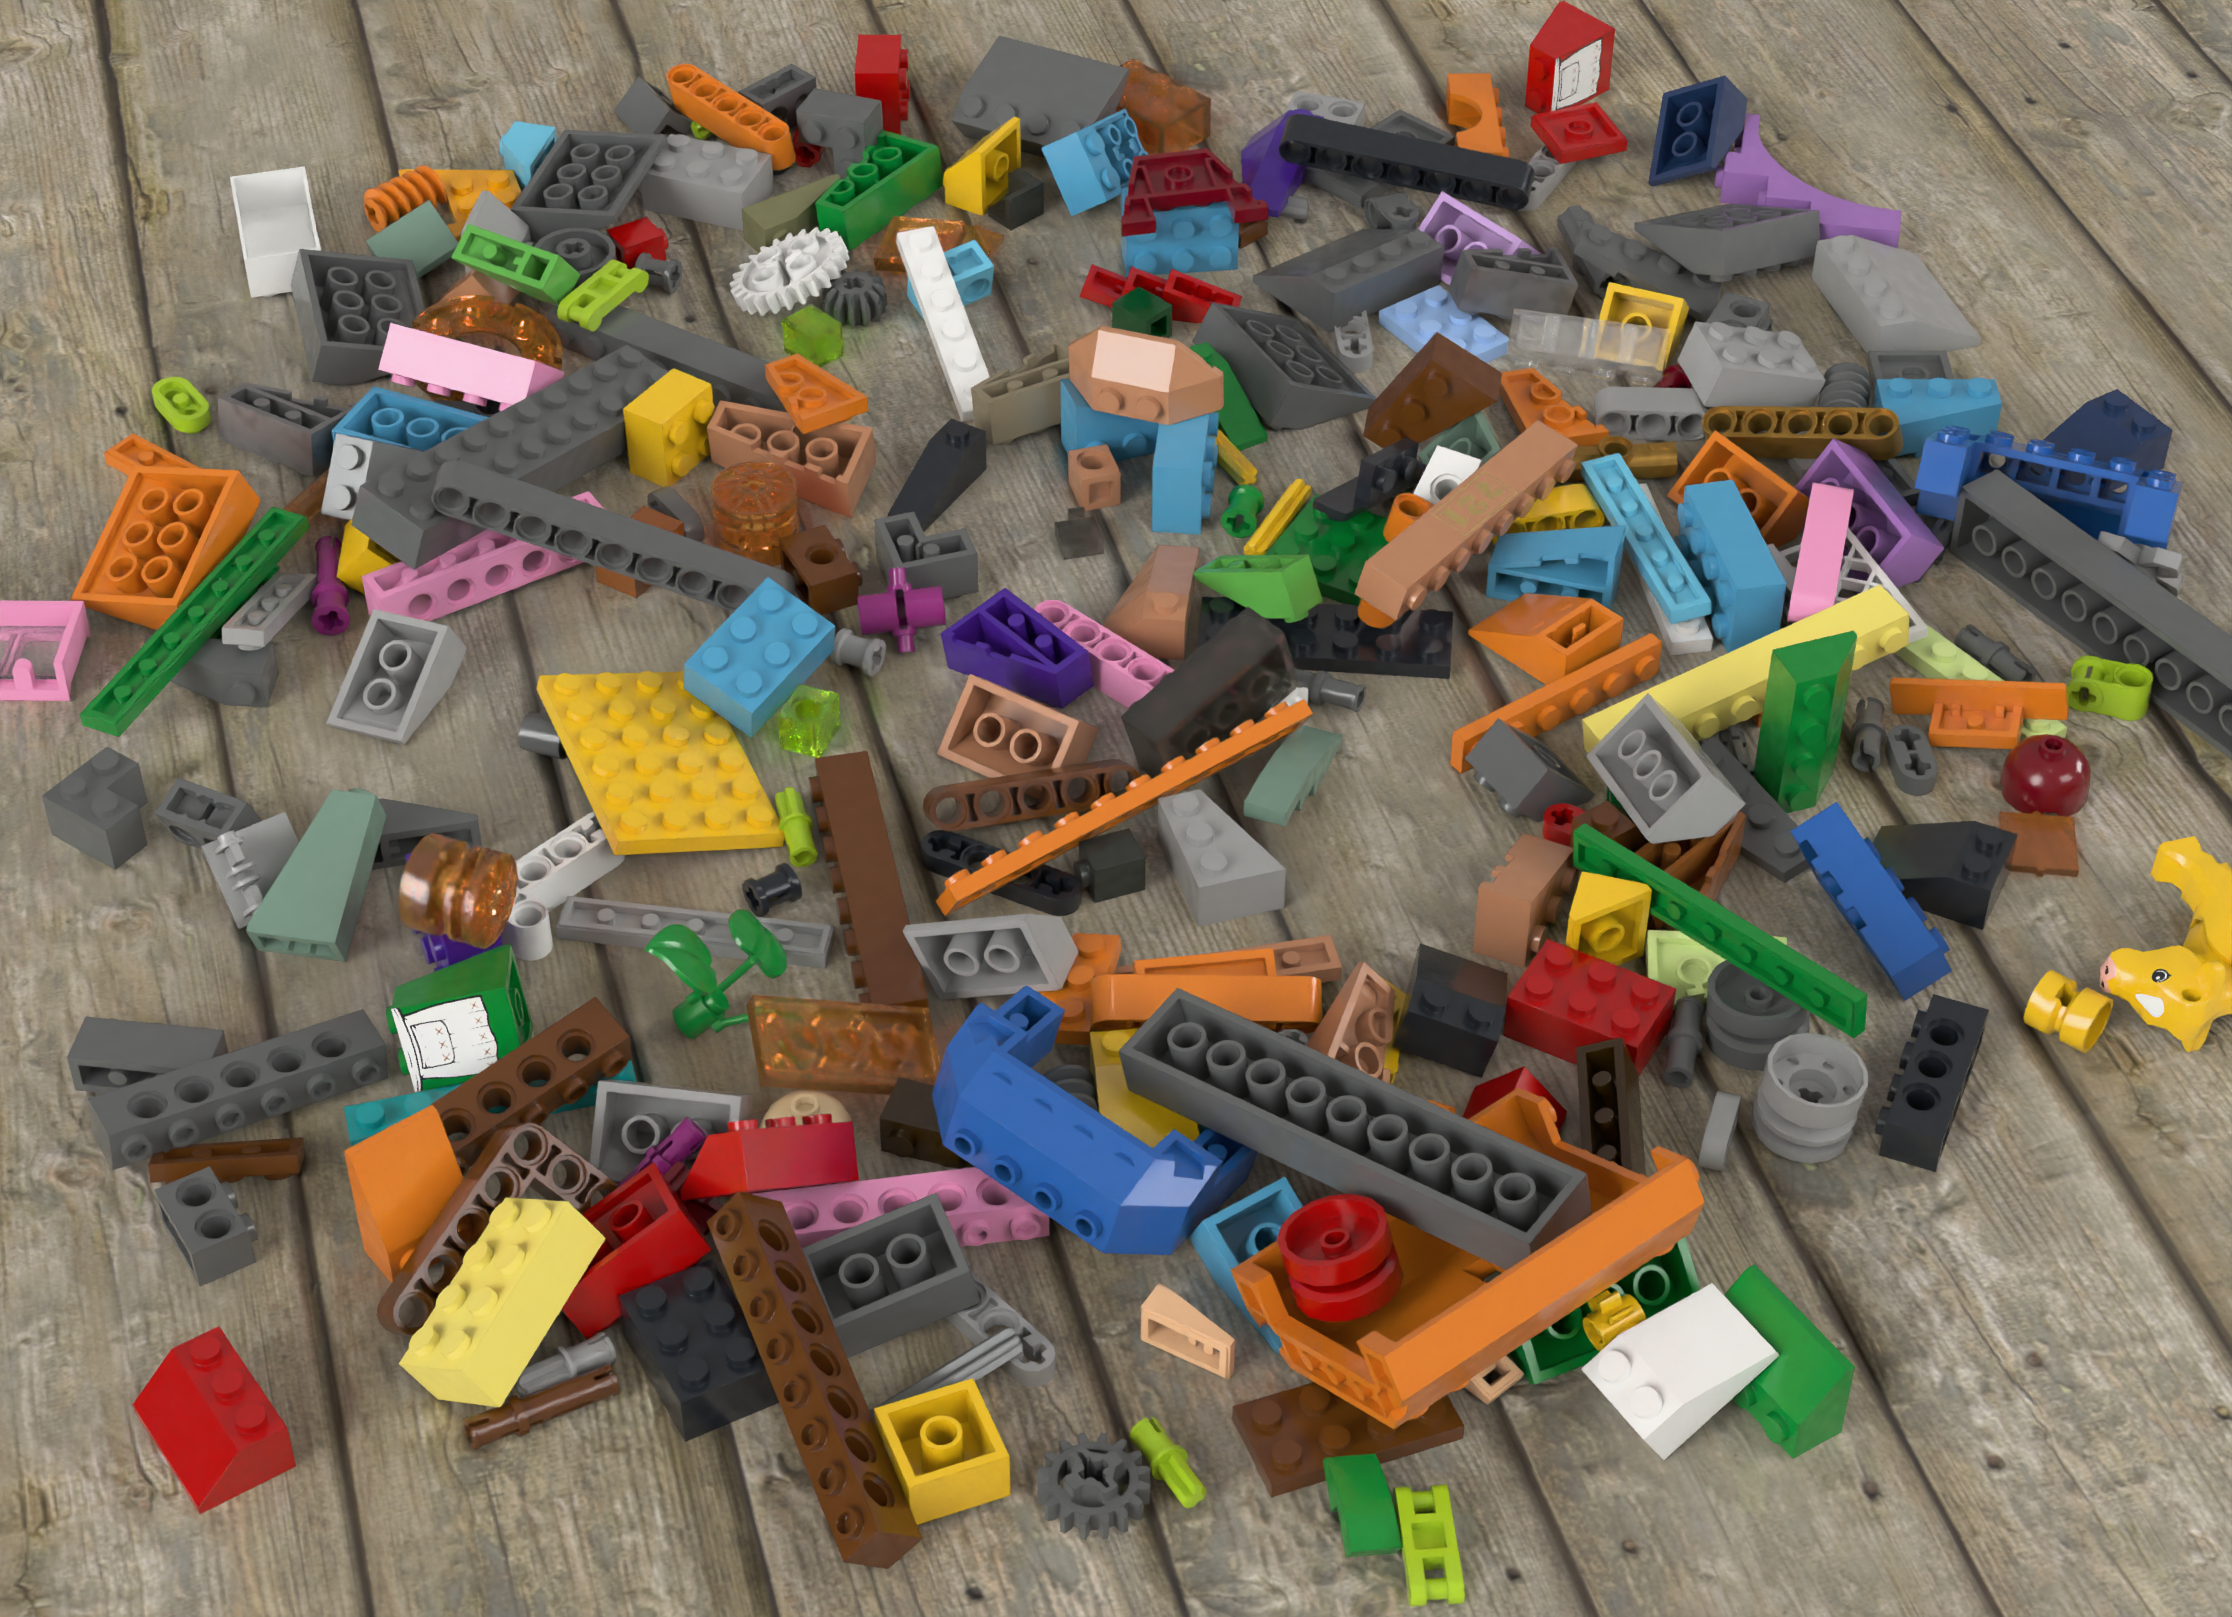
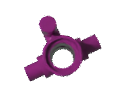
M905 567L888 569L890 586L886 587L887 592L857 596L862 636L892 632V637H897L899 653L915 652L914 635L918 634L917 629L946 625L942 586L912 589V585L907 583Z

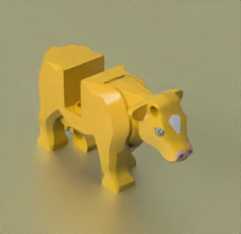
M2195 836L2163 842L2159 845L2150 873L2156 882L2172 883L2182 891L2181 898L2193 911L2183 947L2180 945L2145 952L2131 948H2120L2112 950L2100 967V987L2104 992L2128 1001L2146 1024L2168 1030L2174 1037L2182 1041L2184 1049L2188 1052L2200 1050L2206 1040L2213 1020L2219 1016L2232 1014V868L2227 862L2218 864L2212 855L2202 851L2200 843Z

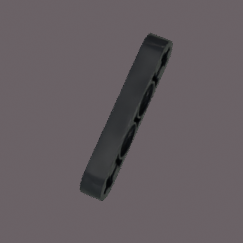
M944 830L929 832L921 841L922 865L925 869L947 878L963 869H968L969 873L972 874L977 871L970 867L972 863L984 861L990 855L1002 850L952 831ZM1045 864L1023 875L1031 878L1030 882L1025 884L1009 882L991 892V894L1054 916L1070 915L1078 910L1081 904V886L1077 877Z

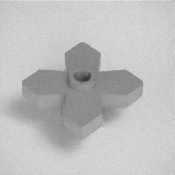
M2104 531L2100 532L2097 541L2178 597L2183 583V574L2180 573L2183 565L2182 554L2159 547L2151 548L2143 544H2133L2125 537Z

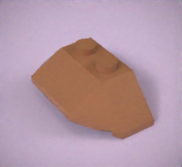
M1100 326L1080 339L1072 341L1068 346L1070 380L1095 411L1172 425L1221 410L1224 406L1223 372L1215 366L1211 367L1200 355L1178 340Z

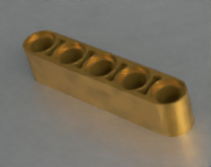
M1716 406L1709 409L1702 418V429L1706 441L1715 430L1718 432L1727 430L1720 434L1754 458L1817 459L1834 438L1865 451L1872 460H1888L1896 457L1902 451L1904 445L1899 418L1895 412L1886 408ZM1765 430H1767V432H1765V433L1757 434V433L1760 432V431H1765ZM1808 431V432H1806V433H1804V434L1797 435V433H1799V432ZM1841 432H1848L1844 435H1837ZM1888 432L1886 435L1877 436L1880 433Z

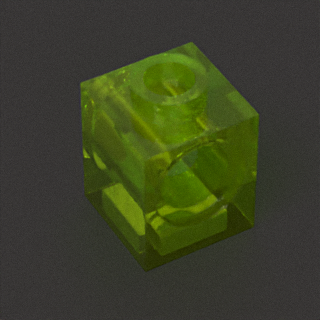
M798 684L778 715L780 748L816 758L821 757L841 727L839 694Z

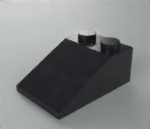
M1977 821L1881 826L1873 844L1883 859L1880 861L1884 869L1890 866L1904 886L1905 890L1901 891L1906 900L1913 897L1922 911L1983 930L2010 874L2018 834Z
M1420 943L1392 1047L1482 1078L1498 1044L1506 1011L1508 973Z

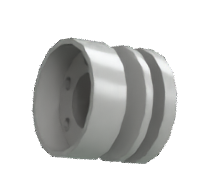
M1802 1033L1789 1035L1777 1042L1768 1055L1762 1074V1084L1757 1091L1756 1100L1752 1108V1127L1758 1139L1772 1152L1797 1162H1824L1843 1153L1851 1139L1853 1127L1857 1121V1112L1862 1105L1868 1087V1070L1861 1057L1847 1044L1827 1035Z

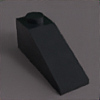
M951 418L929 440L890 509L888 517L915 512L924 532L987 469L986 431Z

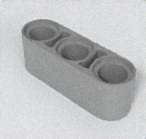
M1612 386L1600 390L1594 398L1596 425L1602 424L1610 431L1609 436H1622L1627 439L1672 441H1696L1705 437L1702 429V418L1709 410V407L1703 405L1695 389Z

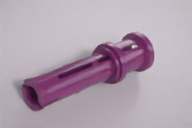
M323 536L317 540L315 545L317 585L311 593V602L315 608L312 612L311 620L317 632L323 635L334 636L346 631L349 626L350 615L346 609L349 604V592L342 584V580L336 577L342 543L335 537L333 547H331V536Z

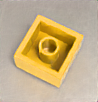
M673 368L623 408L630 473L662 487H671L679 479L686 476L705 457L711 455L707 426L714 414L712 385Z
M973 1378L874 1408L875 1426L917 1525L1011 1495L1010 1456Z

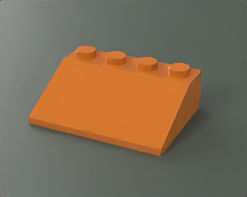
M134 465L73 592L71 600L84 601L86 608L158 630L246 535L261 500L239 470Z

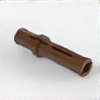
M609 1363L604 1364L602 1367L521 1398L517 1395L509 1396L501 1407H495L474 1416L463 1418L462 1423L467 1440L472 1439L470 1441L471 1448L477 1450L484 1445L515 1433L518 1437L530 1433L529 1429L533 1426L608 1397L619 1395L620 1387L616 1374H610L613 1372L612 1366Z

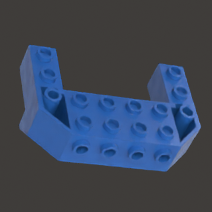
M1946 425V428L1937 430L1925 441L1915 489L1921 490L1915 513L1955 521L1961 487L1998 469L2096 540H2098L2100 532L2104 531L2125 537L2133 544H2143L2151 548L2159 547L2167 550L2184 483L2175 480V473L2159 469H2151V472L2135 468L2137 461L2112 456L2110 462L2096 460L2095 452L2080 448H2071V451L2068 453L2054 451L2055 444L2043 440L2031 439L2027 445L2013 442L2015 435L1990 430V434L1987 433L1984 436L1970 434V429ZM1991 454L2004 456L2005 463L2002 466H1994L1990 461ZM2031 463L2045 465V472L2041 475L2033 474L2030 470ZM2072 471L2086 474V480L2081 484H2076L2071 480L2070 474ZM2112 480L2126 482V490L2120 493L2115 492L2111 488Z
M1025 985L996 1011L982 1002L978 1004L948 1044L932 1092L942 1143L959 1157L996 1180L999 1184L1102 1253L1171 1255L1204 1219L1210 1217L1247 1181L1257 1156V1151L1209 1128L1194 1141L1173 1129L1154 1148H1151L1033 1070L1032 1067L1051 1052L1065 1012L1064 1009L1037 991Z

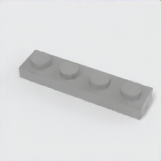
M276 572L222 627L223 644L238 645L239 649L247 651L265 647L311 598L312 590L317 585V575Z

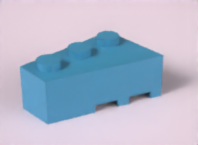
M1060 379L1061 443L1067 454L1071 450L1104 444L1108 445L1115 462L1155 453L1159 423L1095 411L1070 379Z
M1626 525L1510 533L1499 536L1488 566L1486 597L1514 601L1525 593L1592 598L1612 610L1619 589Z

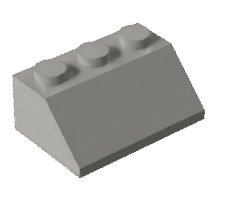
M1018 914L905 925L903 929L908 943L939 1000L1016 994L1025 985L1037 992L1061 990L1079 952L1062 918L1056 916Z
M616 1079L598 1081L589 1163L612 1181H622L647 1156L645 1152L652 1145L658 1146L687 1116L707 1136L728 1132V1122L750 1120L753 1094ZM703 1144L684 1162L686 1168L691 1170Z

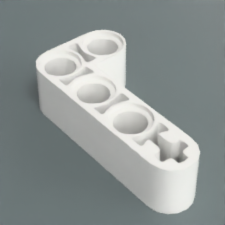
M594 811L480 885L499 924L503 945L511 944L516 957L522 960L533 961L547 956L553 947L548 912L565 902L567 896H574L625 860L626 855H614Z

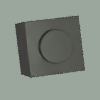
M1129 828L1079 841V861H1075L1073 864L1074 874L1080 881L1081 888H1087L1094 903L1145 890L1146 857Z

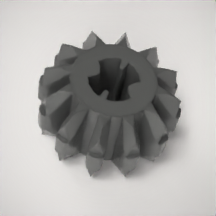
M857 268L853 272L841 270V277L830 280L832 286L824 288L822 303L824 304L827 319L836 321L837 326L847 324L852 329L856 325L868 327L869 322L880 321L881 314L886 312L887 293H885V286L883 285L882 278L873 276L872 271L861 273Z

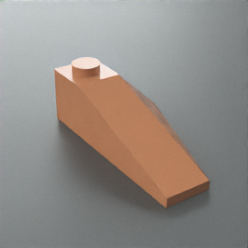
M1158 545L1105 619L1104 627L1154 658L1184 660L1195 587L1193 572L1197 570L1199 547Z
M1364 961L1358 963L1306 1046L1390 1084V1070L1384 1068L1385 1044L1392 1041L1395 990Z

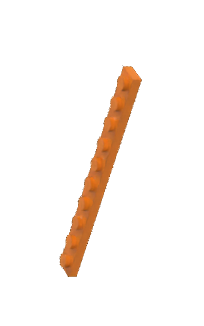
M1304 699L1291 706H1288L1286 701L1276 705L1264 714L1265 720L1254 724L1252 719L1245 721L1230 732L1231 737L1223 742H1220L1218 737L1209 740L1196 749L1197 755L1186 761L1183 755L1179 756L1160 769L1162 774L1152 779L1148 774L1135 779L1125 787L1126 793L1115 797L1112 792L1102 796L1090 805V812L1079 816L1077 811L1066 815L1054 824L1056 829L1043 835L1041 830H1038L1028 835L1017 844L1019 849L1007 855L1004 849L997 851L981 862L983 868L972 874L969 873L968 869L957 872L944 882L946 889L936 900L937 905L944 916L957 911L1079 846V841L1094 838L1157 805V798L1178 794L1297 731L1311 717L1313 712Z

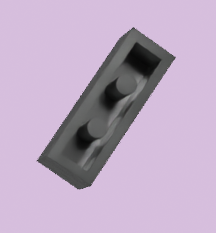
M85 1016L67 1056L75 1090L106 1093L229 1052L224 1030Z

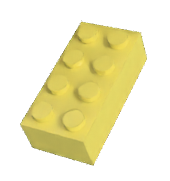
M505 1197L504 1201L491 1213L490 1222L477 1243L466 1252L459 1271L450 1285L439 1294L434 1310L423 1327L412 1336L409 1348L399 1362L400 1366L438 1400L492 1407L502 1406L606 1239L568 1201Z

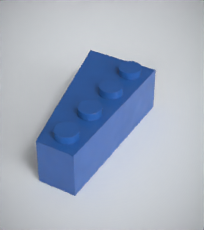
M1835 802L1790 831L1816 880L1904 1001L1952 971L1944 956L1945 953L1950 951V948L1936 927L1929 931L1923 924L1927 917L1913 897L1905 899L1901 893L1905 888L1890 866L1884 869L1880 863L1883 859L1868 837L1862 838L1838 802Z

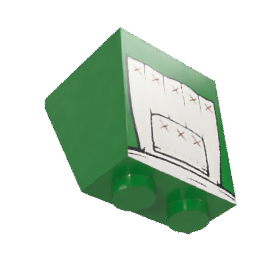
M511 944L501 945L396 986L392 1006L386 1007V1017L390 1033L392 1035L398 1034L402 1045L398 1049L402 1074L404 1076H411L415 1092L464 1083L532 1039L533 1022Z

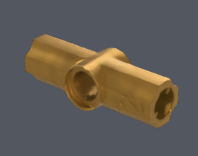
M1613 435L1601 439L1597 446H1578L1572 459L1576 466L1566 482H1585L1581 476V462L1620 453L1635 479L1674 478V476H1677L1678 469L1675 442L1633 444L1632 441L1625 437Z

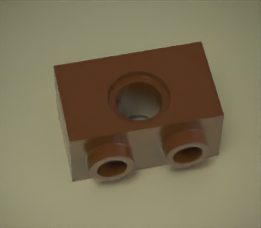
M826 525L779 538L781 570L788 572L794 577L796 581L795 592L803 603L820 615L858 604V586H862L863 583L859 566L856 562H850L846 556L842 541L839 538L834 539Z

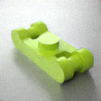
M613 259L560 302L557 316L560 320L568 323L579 322L581 328L594 332L599 328L602 318L633 292L641 293L646 289L649 275L646 271L639 268L628 269L625 263Z
M1447 1484L1430 1485V1490L1411 1491L1410 1486L1394 1487L1393 1505L1402 1543L1409 1607L1426 1606L1427 1600L1446 1599L1447 1605L1463 1604L1465 1599L1464 1580ZM1416 1512H1431V1513L1415 1514ZM1442 1569L1444 1578L1425 1579L1424 1570Z

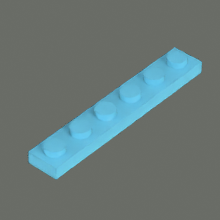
M1620 453L1581 462V476L1612 526L1626 525L1624 547L1671 625L1711 614L1710 598Z

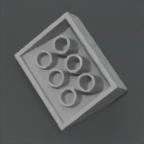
M1840 235L1817 241L1812 280L1867 355L1869 351H1952L1981 344L1980 336L1916 254L1855 235Z

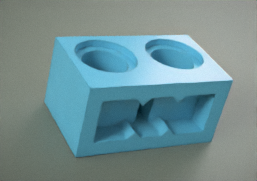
M976 240L944 252L963 306L991 295L994 265ZM908 276L906 296L923 318Z

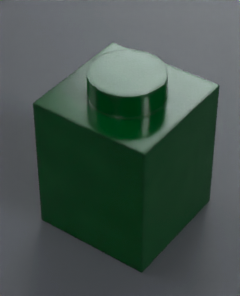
M1137 287L1112 302V328L1169 339L1172 337V305L1143 288Z

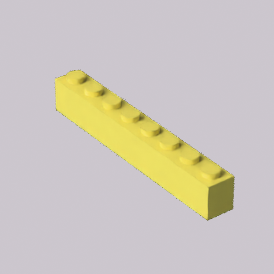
M1879 584L1582 719L1584 750L1589 753L1647 693L1679 719L1697 742L1709 738L1730 725L1746 721L1752 716L1763 712L1772 649L1854 630L1857 634V642L1852 671L1857 670L1872 661L1890 653H1895L1909 645V613Z

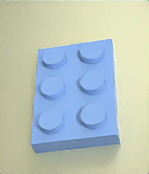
M1439 285L1379 311L1378 323L1416 353L1423 348L1436 332L1486 363L1511 352L1510 338L1478 314L1471 315L1458 309L1450 293Z

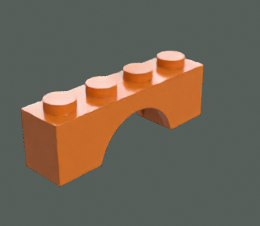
M1448 74L1446 90L1448 124L1468 129L1456 133L1455 147L1509 158V148L1505 147V127H1502V107H1499V88L1492 86L1491 74Z

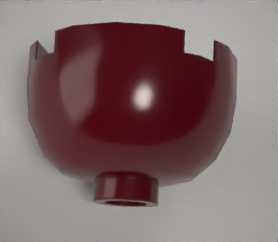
M2050 734L2033 735L2021 740L2007 755L2000 777V783L2003 786L2002 795L2004 800L2014 809L2028 816L2042 819L2043 812L2058 813L2056 819L2067 818L2078 813L2087 802L2090 790L2091 768L2082 749L2072 741Z

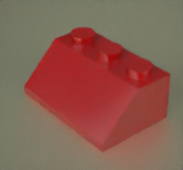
M819 1114L802 1117L803 1125L797 1126L795 1116L766 1119V1128L759 1129L758 1119L728 1122V1132L707 1136L680 1191L681 1201L734 1196L738 1191L754 1194L859 1181L853 1121L832 1123L831 1114Z
M654 1162L582 1213L606 1239L562 1310L584 1337L589 1339L599 1331L611 1327L621 1316L618 1296L695 1266L705 1254L712 1250L699 1225Z
M220 1326L172 1348L132 1404L134 1412L199 1514L296 1467L287 1426Z

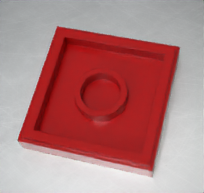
M1597 102L1531 116L1530 127L1559 164L1627 151L1628 140Z

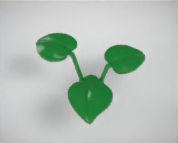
M738 909L729 917L728 924L731 935L737 945L749 957L718 986L716 972L710 967L712 963L711 954L703 941L691 929L681 924H672L653 936L647 944L645 951L665 962L686 985L694 990L685 997L686 1000L672 1010L673 1019L684 1035L691 1039H696L711 1027L716 1033H719L726 1027L764 1018V1023L770 1037L800 1075L807 1088L813 1089L816 1087L822 1066L821 1047L810 1028L795 1013L786 1010L780 1014L776 1008L770 1007L725 1018L726 1011L729 1009V1001L723 992L752 968L755 963L771 979L781 976L787 968V956L783 946L775 935L764 927L751 912Z

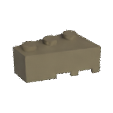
M1056 339L1049 343L1050 351L1037 358L1032 353L1024 357V365L1010 373V370L1005 368L971 387L975 427L986 431V440L993 446L1008 444L1015 438L1029 433L1044 432L1050 426L1061 423L1060 379H1070L1068 347L1060 340Z

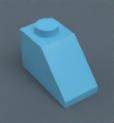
M515 121L508 132L501 137L499 151L500 155L504 156L505 170L514 171L519 188L522 191L557 142L556 127Z

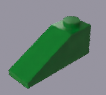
M1208 342L1191 346L1190 349L1200 355L1211 367L1215 366L1223 372L1224 406L1221 410L1215 411L1219 412L1218 429L1239 451L1266 442L1268 434L1228 362Z

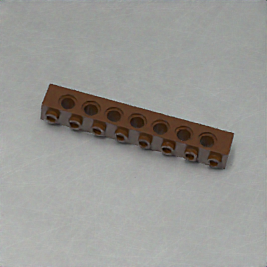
M738 1191L707 1221V1224L843 1562L889 1569L923 1538L783 1203Z

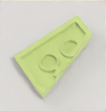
M1647 930L1646 977L1676 988L1674 1008L1677 1000L1682 997H1694L1703 1003H1707L1708 977L1714 968L1724 962L1725 959L1680 931ZM1772 936L1787 945V937Z

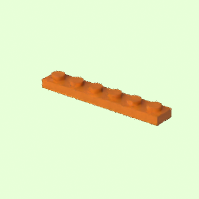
M1649 633L1454 731L1452 735L1450 765L1461 774L1474 768L1465 757L1498 718L1535 737L1545 731L1552 730L1557 725L1578 714L1585 713L1590 708L1610 698L1617 697L1622 692L1643 681L1650 680L1659 672L1662 641L1652 633Z

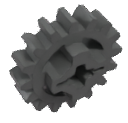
M1081 1433L1079 1434V1444L1072 1446L1064 1439L1059 1441L1060 1455L1047 1451L1044 1455L1045 1467L1037 1469L1038 1505L1045 1506V1519L1048 1522L1060 1518V1532L1065 1534L1073 1527L1079 1528L1080 1539L1086 1540L1091 1530H1098L1099 1535L1104 1540L1108 1539L1110 1527L1115 1526L1118 1530L1125 1533L1128 1531V1517L1135 1520L1143 1518V1505L1150 1503L1149 1466H1142V1453L1139 1450L1127 1454L1126 1440L1122 1438L1113 1446L1108 1444L1107 1433H1101L1097 1442H1089L1086 1434ZM1064 1478V1486L1059 1488V1485L1062 1479ZM1128 1484V1488L1123 1494V1486Z

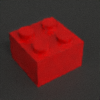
M858 34L855 63L856 96L880 100L883 130L901 135L902 121H908L910 80H907L909 49H902L901 35Z

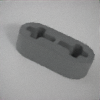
M665 486L648 494L649 508L684 523L685 537L699 542L705 538L704 527L699 515L672 487Z
M1902 724L1891 728L1887 736L1885 755L1895 784L1906 794L1913 796L1927 795L1935 787L1938 767L1926 734L1920 728L1913 725Z

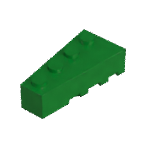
M882 130L877 135L878 143L876 145H868L862 152L863 159L860 163H852L846 169L847 177L845 179H837L815 202L820 232L826 228H829L831 233L837 231L848 251H851L873 234L880 232L893 220L906 214L916 204L927 199L932 193L943 186L939 146Z

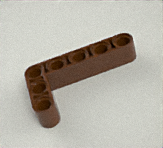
M535 1123L508 1124L501 1127L494 1134L382 1296L377 1308L380 1324L385 1330L401 1335H414L423 1327L436 1306L439 1294L450 1285L463 1264L466 1252L477 1243L490 1222L491 1213L504 1201L505 1197L520 1198L527 1187L530 1186L547 1200L568 1201L582 1214L591 1208V1198L596 1191H599L604 1198L620 1186L543 1127ZM520 1133L528 1141V1151L522 1159L517 1156L514 1150V1141ZM558 1162H561L566 1170V1179L561 1187H558L552 1178L553 1169ZM492 1174H495L500 1182V1192L494 1200L487 1195L485 1190L487 1179ZM464 1215L472 1223V1232L466 1241H462L457 1233V1224ZM435 1257H439L444 1266V1273L438 1282L433 1283L428 1275V1266ZM409 1298L414 1304L415 1315L409 1324L404 1325L399 1318V1308Z

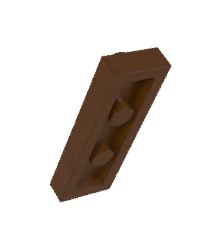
M303 1137L190 1144L185 1147L170 1149L167 1153H164V1151L153 1153L148 1164L150 1183L165 1182V1184H169L209 1166L220 1183L225 1181L234 1183L249 1176H264L267 1180L286 1179L300 1172L305 1157Z

